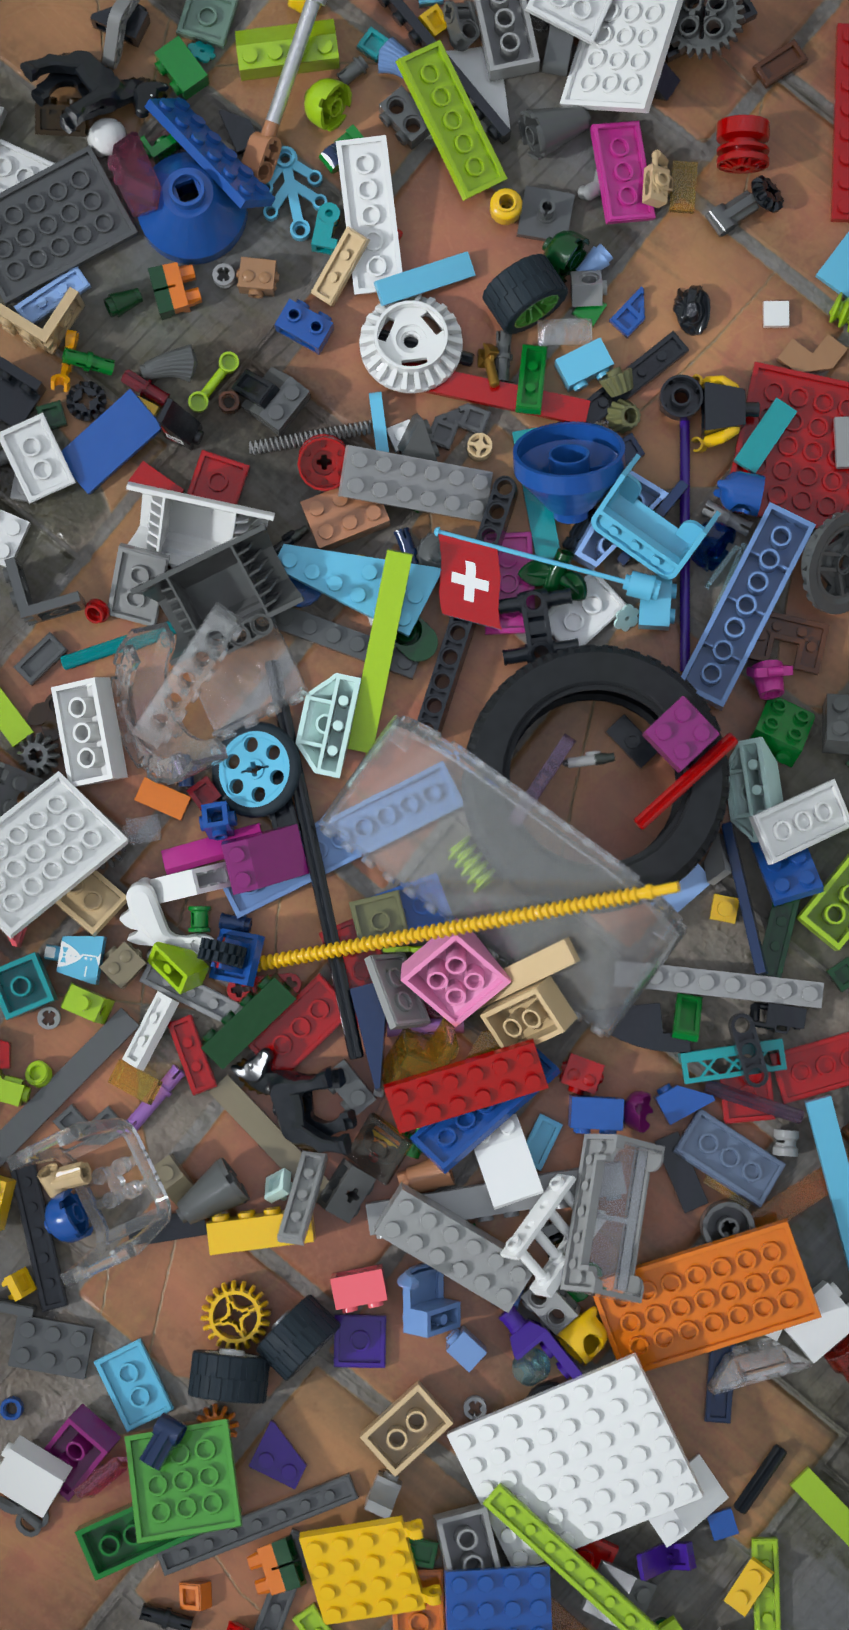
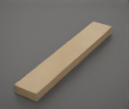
M567 937L503 968L510 977L511 983L479 1009L580 961L570 938Z

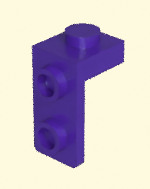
M676 1541L669 1547L661 1543L637 1554V1566L641 1581H647L668 1570L691 1571L697 1568L692 1541Z

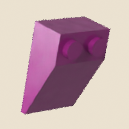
M298 824L222 841L221 847L233 895L257 890L309 874Z
M83 1403L65 1421L44 1448L50 1454L73 1467L58 1492L67 1501L80 1489L78 1486H82L122 1438Z

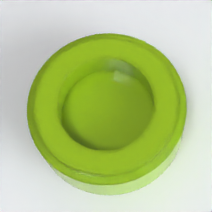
M34 1061L27 1067L25 1078L32 1086L41 1088L50 1082L52 1069L43 1061Z

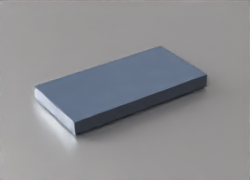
M703 1109L696 1111L672 1151L757 1208L762 1207L786 1166L784 1162Z

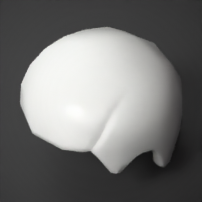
M102 118L94 122L89 129L87 142L98 157L116 156L117 153L125 148L127 134L121 122L112 118Z

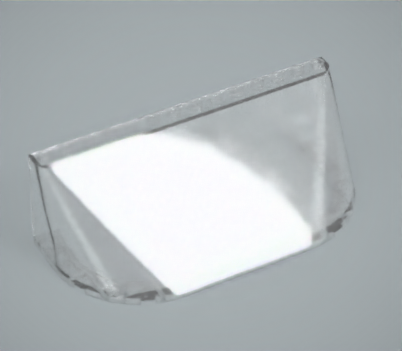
M394 715L318 822V825L321 826L319 829L321 833L330 839L334 836L342 842L340 846L350 854H353L355 851L363 857L361 862L370 869L376 867L382 871L383 874L381 876L393 885L397 882L404 888L402 892L413 900L417 897L423 901V907L431 914L436 915L438 912L445 918L444 923L446 921L451 923L456 918H462L465 921L467 917L471 919L474 916L480 918V915L487 917L488 913L494 916L495 912L501 914L502 911H506L508 913L510 909L515 912L516 908L522 910L523 907H527L530 909L531 905L537 908L538 904L544 906L545 903H549L551 905L553 901L558 904L560 900L566 902L567 899H571L573 901L575 897L580 900L581 896L588 898L590 894L595 897L596 893L602 896L603 892L610 894L612 890L617 893L618 889L624 892L625 888L632 890L634 886L638 889L645 887L644 884L638 881L640 877L631 869L456 742L452 741L450 744L441 737L442 735L438 731L406 716L399 717ZM660 895L655 896L656 898L651 900L640 899L638 903L632 900L631 904L625 902L622 906L617 903L616 907L610 904L609 908L603 906L600 910L595 907L594 911L588 908L587 912L581 910L579 914L574 911L572 915H569L567 912L565 916L559 914L557 918L552 915L551 919H548L545 916L544 920L537 918V921L534 922L530 919L529 923L523 920L522 924L516 922L512 926L509 923L507 927L502 924L500 928L495 926L494 929H490L487 927L486 931L480 928L479 932L475 930L473 932L496 961L500 958L508 964L506 967L569 937L580 961L552 974L551 977L578 1017L576 1020L579 1022L584 1020L591 1025L590 1030L597 1036L603 1038L605 1035L609 1038L688 930L687 926L681 923L683 921L681 916Z

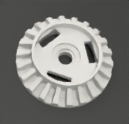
M422 294L382 307L379 303L375 310L368 314L365 324L362 325L359 345L363 364L377 382L393 391L421 393L436 388L453 374L461 359L463 338L461 327L458 325L455 315L449 312L447 306L443 303L439 304L435 298L422 297ZM424 316L432 319L441 329L439 334L436 335L422 319ZM388 321H393L394 324L386 342L379 340L378 337L382 328ZM409 336L417 338L419 342L416 347L408 348L404 345V339ZM427 360V363L418 366L402 365V363Z

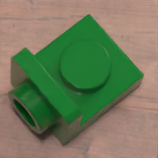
M171 134L159 137L153 146L149 144L144 135L139 138L142 145L139 148L147 161L152 159L155 165L180 149L179 143Z

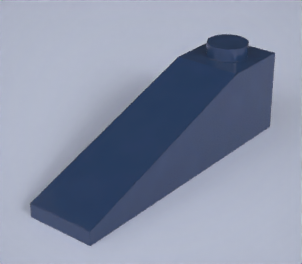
M373 983L351 988L350 992L376 1092L382 1090L387 1020Z

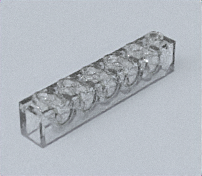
M218 602L214 604L135 723L132 734L156 749L159 748L162 742L168 743L174 733L171 730L176 722L180 724L188 712L185 708L188 703L194 704L199 697L201 690L198 688L202 682L208 683L213 676L215 669L212 667L216 661L222 662L227 655L229 649L226 646L230 640L235 642L241 634L243 628L240 625L243 618ZM218 631L223 635V639L214 640L210 633ZM198 652H205L208 654L209 660L201 661L197 658L196 654ZM184 673H191L195 676L196 680L192 682L186 681L182 675ZM176 693L180 695L182 700L174 702L169 698V695ZM164 714L168 721L159 722L155 715Z

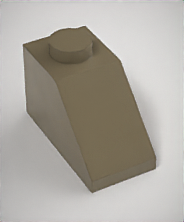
M173 1153L148 1170L163 1192L176 1206L177 1202L194 1185Z

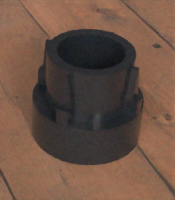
M688 375L672 376L663 384L659 393L660 411L676 421L690 420L699 411L703 402L701 385L697 380ZM682 392L686 394L688 401L678 403L674 395Z

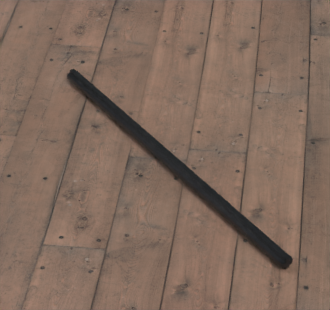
M271 660L266 662L265 667L278 727L283 729L292 738L293 742L296 743V735L280 661ZM301 763L299 784L293 798L324 943L326 946L328 943L334 945L337 941L340 943ZM343 954L341 957L335 955L332 959L328 957L348 1056L350 1060L359 1059L364 1056Z

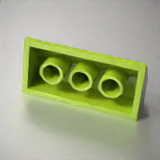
M334 19L314 22L297 74L340 69ZM298 23L235 31L241 81L278 77L281 75Z

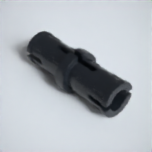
M144 1603L139 1620L162 1625L161 1628L163 1629L169 1627L177 1630H191L194 1616L173 1612L172 1608L169 1607L162 1609Z

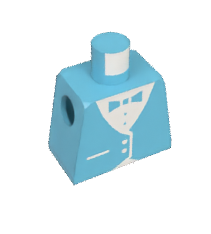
M63 936L61 946L46 945L44 959L58 961V973L93 985H99L101 969L99 967L103 964L107 937Z

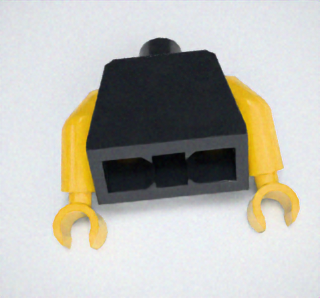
M699 374L692 376L695 380L700 381L699 384L703 390L701 436H705L704 439L700 437H693L691 439V442L696 443L700 441L701 443L698 449L693 450L694 452L703 453L707 450V447L710 448L727 442L739 434L746 424V417H759V402H746L745 389L739 388V385L724 375L706 376L705 378Z

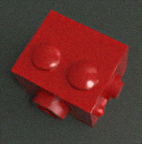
M569 1053L567 1060L563 1061L561 1065L562 1073L559 1076V1082L569 1085L568 1091L583 1095V1092L586 1091L595 1095V1092L598 1091V1085L603 1082L605 1065Z

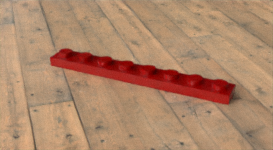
M838 23L836 27L830 222L849 223V24Z

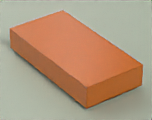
M144 777L134 800L182 821L192 798Z

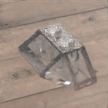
M764 1338L758 1340L757 1345L750 1347L739 1345L733 1347L732 1352L725 1353L707 1388L709 1392L717 1395L809 1369L813 1365L811 1361L781 1343L772 1340V1338Z

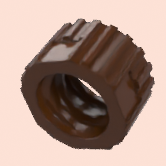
M223 391L219 395L218 405L222 412L227 415L238 412L241 401L235 391ZM226 398H233L235 404L233 407L227 408L223 404Z

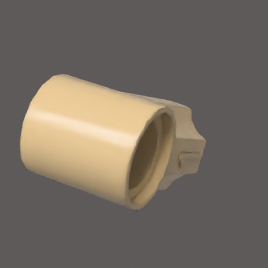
M82 1161L58 1167L56 1163H51L44 1166L37 1173L38 1179L51 1198L70 1188L90 1184L92 1180L91 1167L87 1162L84 1163Z

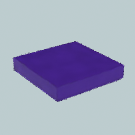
M335 1314V1318L341 1323V1327L334 1334V1367L385 1368L386 1315Z

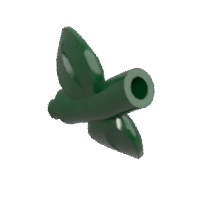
M558 548L553 560L571 564L574 553L567 549ZM532 560L526 563L518 572L519 577L524 582L536 587L543 586L544 589H547V592L570 588L572 601H582L587 597V585L584 578L572 570Z

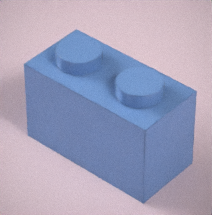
M464 1325L460 1329H453L446 1336V1351L468 1372L487 1354L486 1346Z

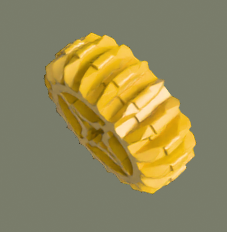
M232 1280L230 1289L227 1283L223 1282L221 1284L222 1292L217 1287L212 1289L213 1294L216 1296L215 1298L211 1295L206 1296L205 1299L211 1305H202L201 1309L209 1312V1314L202 1315L201 1320L209 1321L208 1324L203 1326V1330L207 1331L212 1328L213 1332L208 1336L210 1340L216 1335L219 1337L216 1346L219 1347L224 1340L227 1342L225 1349H230L231 1343H235V1349L240 1350L242 1342L245 1348L249 1349L251 1347L249 1339L256 1344L260 1341L256 1333L265 1336L266 1331L261 1325H270V1321L263 1319V1317L270 1316L271 1311L262 1309L269 1304L268 1300L259 1301L264 1295L262 1291L256 1296L253 1294L256 1285L253 1284L248 1291L245 1289L246 1281L243 1280L240 1288H237L236 1280ZM232 1295L244 1296L253 1304L240 1306ZM225 1297L227 1313L215 1319L216 1306ZM232 1308L237 1309V1312H244L239 1318L240 1323L236 1322L235 1319H227L233 1312ZM257 1312L256 1325L247 1333L245 1317ZM232 1325L236 1332L239 1333V1336L229 1335L222 1331L219 1326Z

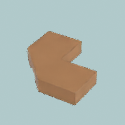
M827 334L812 353L792 338L777 358V361L788 369L806 373L831 371L848 348Z

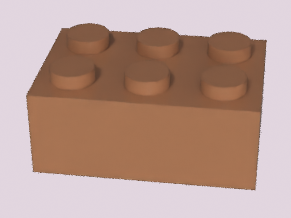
M339 487L300 502L316 545L321 550L329 551L390 526V519L383 504L339 497Z

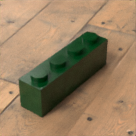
M276 972L271 977L267 974L257 984L259 989L253 994L248 992L239 1001L241 1006L235 1012L229 1010L221 1018L222 1024L216 1030L212 1027L202 1037L204 1041L202 1042L201 1049L222 1070L297 999V993Z

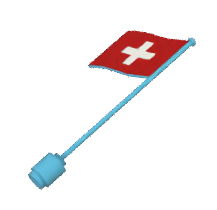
M440 527L434 529V535L436 537L439 535L441 553L439 597L443 615L502 630L498 610L501 580L498 551L622 583V589L627 590L626 595L649 602L650 599L656 601L662 581L657 580L656 576L632 571V575L626 574L625 579L443 531L440 530Z

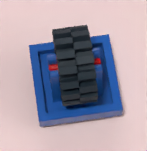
M222 928L217 940L201 939L197 958L211 962L209 978L254 987L265 937Z

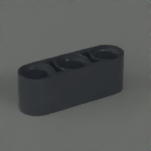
M735 1014L729 1019L728 1028L742 1078L749 1086L761 1087L768 1080V1070L754 1021L747 1014ZM739 1018H744L748 1024L747 1029L742 1033L735 1029V1022ZM746 1043H751L755 1049L754 1054L749 1058L742 1054V1047ZM754 1068H758L762 1074L761 1079L756 1083L751 1082L749 1079V1072Z

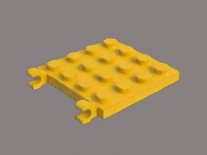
M402 1516L300 1532L299 1541L322 1619L326 1625L425 1610L426 1603L431 1606L442 1603L440 1598L442 1590L439 1584L422 1588L408 1537L412 1540L423 1538L422 1530H424L422 1519L404 1522Z

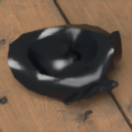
M691 285L684 292L679 288L673 306L678 323L684 332L691 336L702 334L707 328L710 318V298L701 285Z

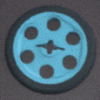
M265 722L247 723L230 732L220 743L212 764V780L222 795L220 800L227 801L231 811L249 818L265 817L284 807L294 795L301 775V759L292 738L283 729ZM256 738L258 747L255 751L250 752L247 748V743L250 739ZM273 746H278L280 755L277 759L272 760L269 756V751ZM233 755H237L240 760L238 767L235 769L229 766V760ZM256 765L260 767H265L257 771V775L254 773L246 772L255 769ZM280 770L284 775L282 783L276 785L273 782V775ZM241 780L243 782V790L236 794L233 791V784L235 781ZM258 788H263L265 790V798L257 802L254 797L255 791Z

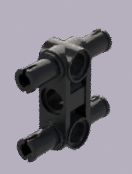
M544 588L531 589L519 592L517 597L499 599V615L520 612L523 615L527 641L525 647L502 650L505 666L535 661L538 657L535 656L534 650L540 645L546 646L549 653H555L557 650L579 647L578 638L558 642L552 640L548 610L551 606L573 604L570 588L548 592ZM530 595H537L541 599V603L537 608H530L526 604V600Z

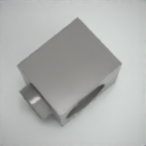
M601 270L571 271L570 294L572 307L602 306L603 296L607 295V280H602Z

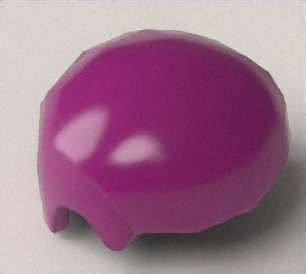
M635 1091L624 1102L623 1121L625 1125L640 1133H645L650 1128V1124L646 1121L647 1115L654 1112L650 1106V1093Z

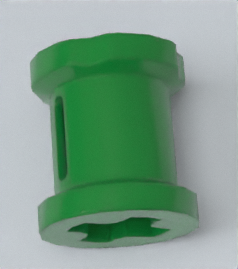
M188 906V910L191 911V927L188 928V932H211L209 927V911H211V906Z

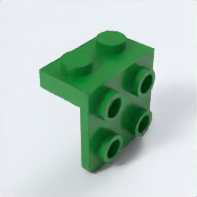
M780 697L767 700L749 739L763 737L776 761L792 768L803 750L815 715Z

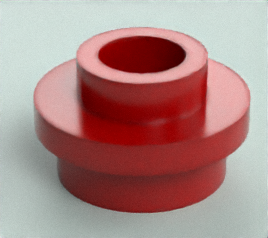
M91 599L86 604L85 616L90 622L102 623L109 618V608L102 600Z

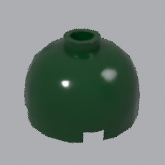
M564 230L555 234L553 238L548 237L542 246L544 255H546L564 283L567 282L565 277L567 275L571 276V271H576L575 269L584 260L587 252L583 248L585 244L589 246L590 241L580 233Z

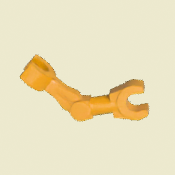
M67 329L65 347L76 350L79 332ZM62 363L60 374H55L51 377V390H54L57 385H63L64 392L70 390V378L68 376L73 371L74 365Z

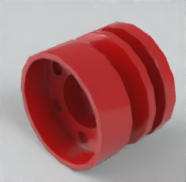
M733 115L717 122L716 141L721 146L716 150V155L718 156L716 167L721 171L734 174L755 173L768 168L770 148L765 144L770 139V122L768 119L756 115Z
M322 433L313 435L304 442L299 450L297 465L301 478L308 486L321 491L333 490L340 486L346 448L341 439L331 434ZM324 454L327 455V459H331V462L327 463V467H322V464L317 462Z

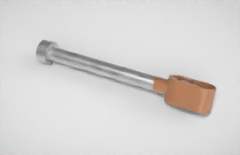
M327 0L305 1L262 131L254 132L248 140L241 162L251 168L253 175L264 184L268 183L273 176L282 149L281 141L276 135L319 7L325 6Z

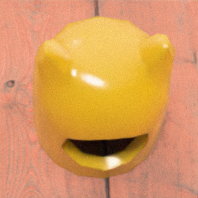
M596 1306L590 1307L584 1313L579 1314L563 1330L555 1335L557 1341L566 1352L583 1366H586L604 1348L608 1338L604 1325L596 1316L598 1311Z

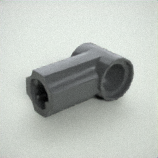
M746 190L728 203L717 205L705 217L717 235L722 237L731 232L740 221L756 212L759 206L753 194Z

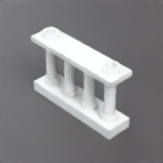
M557 1174L551 1179L547 1189L514 1235L508 1239L506 1246L500 1253L504 1258L521 1259L533 1273L535 1280L529 1288L535 1295L552 1298L561 1285L570 1227L555 1209L564 1199L573 1210L575 1196L569 1189L577 1180L574 1176ZM597 1210L598 1214L606 1215L602 1210ZM548 1219L564 1236L557 1248L541 1231ZM596 1219L594 1236L605 1220ZM534 1239L550 1256L543 1269L527 1251Z

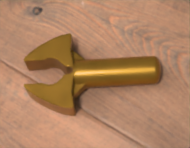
M483 343L484 349H478V368H486L490 387L496 388L500 382L494 359L499 354V350L494 344Z

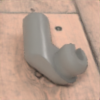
M597 169L594 181L579 187L578 196L580 199L589 201L601 196Z

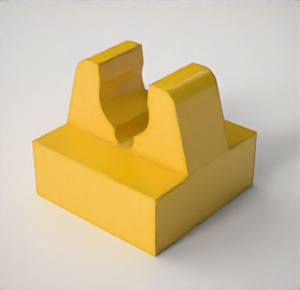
M27 1267L5 1277L1 1283L3 1287L8 1286L11 1292L8 1298L9 1300H15V1302L37 1290Z

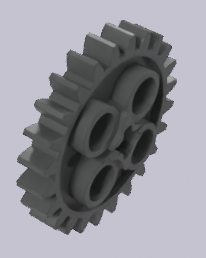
M683 0L671 39L672 47H678L681 55L687 50V55L690 59L697 53L699 60L702 59L704 53H707L709 59H712L714 51L721 56V48L723 46L730 50L729 41H738L735 33H743L740 24L746 23L745 17L742 15L746 13L744 5H741L743 3L742 0H707L706 12L708 16H705V0ZM692 3H699L694 9L688 8ZM718 3L724 4L720 9H713ZM704 20V38L700 39L703 32L701 21ZM689 27H696L693 32L685 33ZM721 28L716 34H710L712 29Z

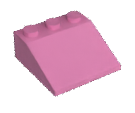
M468 931L464 935L459 932L458 936L452 933L451 937L445 935L444 938L438 936L436 940L432 938L404 961L401 967L400 980L455 1028L511 983L510 977L474 932L468 933Z

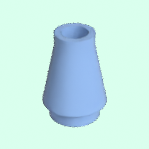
M599 244L597 247L593 246L575 270H602L610 265L609 262L613 257L602 244Z

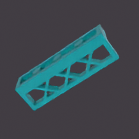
M783 1039L759 1041L763 1056L768 1051L778 1050L780 1065L769 1066L766 1064L768 1072L786 1070ZM751 1043L744 1044L742 1054L753 1055L755 1051L754 1046ZM734 1046L678 1053L684 1084L742 1076L741 1071L730 1072L733 1067L740 1070L736 1064L738 1062L737 1057L734 1061L728 1058L736 1056ZM724 1058L731 1064L725 1073L719 1074L711 1068L716 1059ZM711 1060V1062L708 1065L702 1061ZM699 1062L705 1067V1070L700 1077L689 1078L687 1063ZM754 1068L749 1072V1075L759 1074L761 1071L758 1068ZM708 1070L711 1071V1072L714 1074V1075L705 1076V1074L708 1072Z

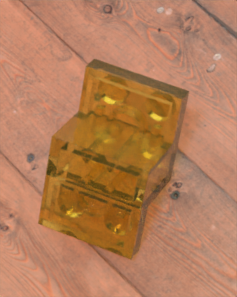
M443 1017L432 1037L409 1028L402 1029L384 1060L383 1084L448 1065L451 1059L454 1060L459 1052L454 1026Z

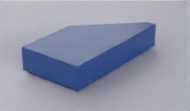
M642 286L609 320L626 338L645 320L644 288Z

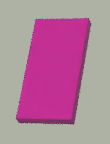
M640 122L592 124L590 126V134L606 225L654 220L656 218L654 207L642 203L644 168L647 166Z
M531 532L506 533L502 546L533 554ZM486 534L484 542L493 543L496 540L497 534ZM500 551L498 556L501 575L499 599L517 597L519 592L534 589V586L524 582L518 575L519 570L526 563L532 561V559ZM530 595L526 600V604L530 608H535L534 595ZM520 612L500 614L499 619L502 630L485 626V635L525 634L523 615Z

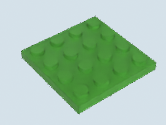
M229 1419L187 1425L184 1437L176 1447H173L160 1471L139 1459L153 1433L147 1432L125 1436L137 1544L243 1526Z

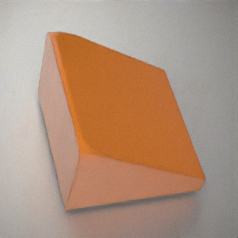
M180 1582V1609L203 1611L211 1608V1582Z

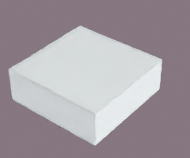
M764 301L763 328H788L789 301Z

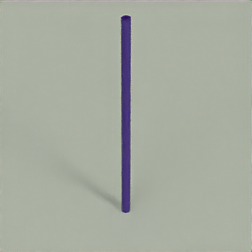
M689 420L680 421V481L682 480L689 485L688 489L680 497V526L684 521L690 520ZM690 558L680 570V672L684 671L690 660Z

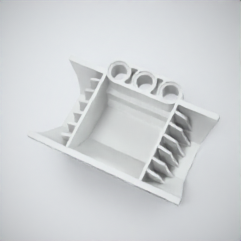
M128 481L126 487L127 490L142 493L140 526L128 545L170 555L169 566L171 568H168V570L262 523L268 527V521H273L275 518V513L134 482Z

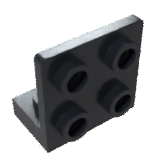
M0 356V420L12 427L27 420L46 391V388L41 381Z

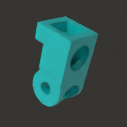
M324 203L318 210L311 242L313 252L332 255L338 244V239H333L335 229L340 224V210L334 203Z

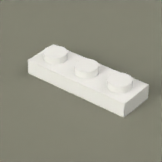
M157 991L122 1060L141 1071L145 1070L179 1002Z

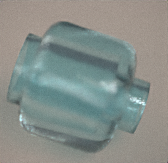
M532 1348L518 1361L514 1358L512 1362L514 1377L525 1386H533L548 1377L551 1369L549 1358L538 1348Z

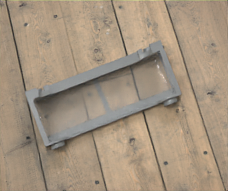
M584 1134L560 1290L624 1302L642 1303L644 1284L640 1277L634 1275L650 1172H656L662 1166L664 1146L619 1134Z

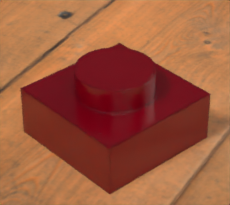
M205 776L187 790L200 810L201 805L217 802L222 797L208 776Z

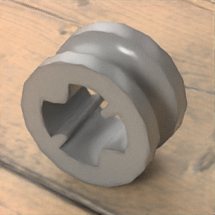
M222 263L213 269L212 276L216 286L226 289L234 284L236 276L232 266ZM223 271L225 273V271H228L229 280L225 281L223 279V281H220L219 272Z
M44 1007L39 1011L37 1021L44 1029H54L60 1024L61 1014L55 1007ZM48 1011L51 1013L53 1011L56 1016L53 1018L55 1023L53 1025H50V1022L47 1025L43 1022L45 1019L44 1012Z
M471 1395L464 1401V1413L469 1419L475 1420L486 1414V1402L481 1396ZM475 1401V1404L477 1401L480 1402L479 1408L481 1412L475 1414L474 1411L471 1414L469 1412V1403Z

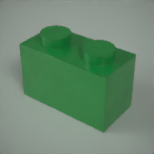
M179 35L154 52L157 61L154 65L162 76L167 75L171 80L169 85L176 96L181 94L184 100H188L210 84L207 73Z

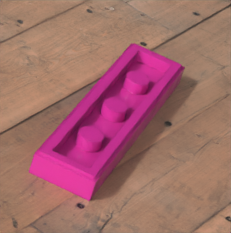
M257 823L234 830L235 835L228 836L225 840L262 832L260 824ZM207 837L162 850L166 874L170 875L223 860L224 855L221 844L225 840L217 841Z

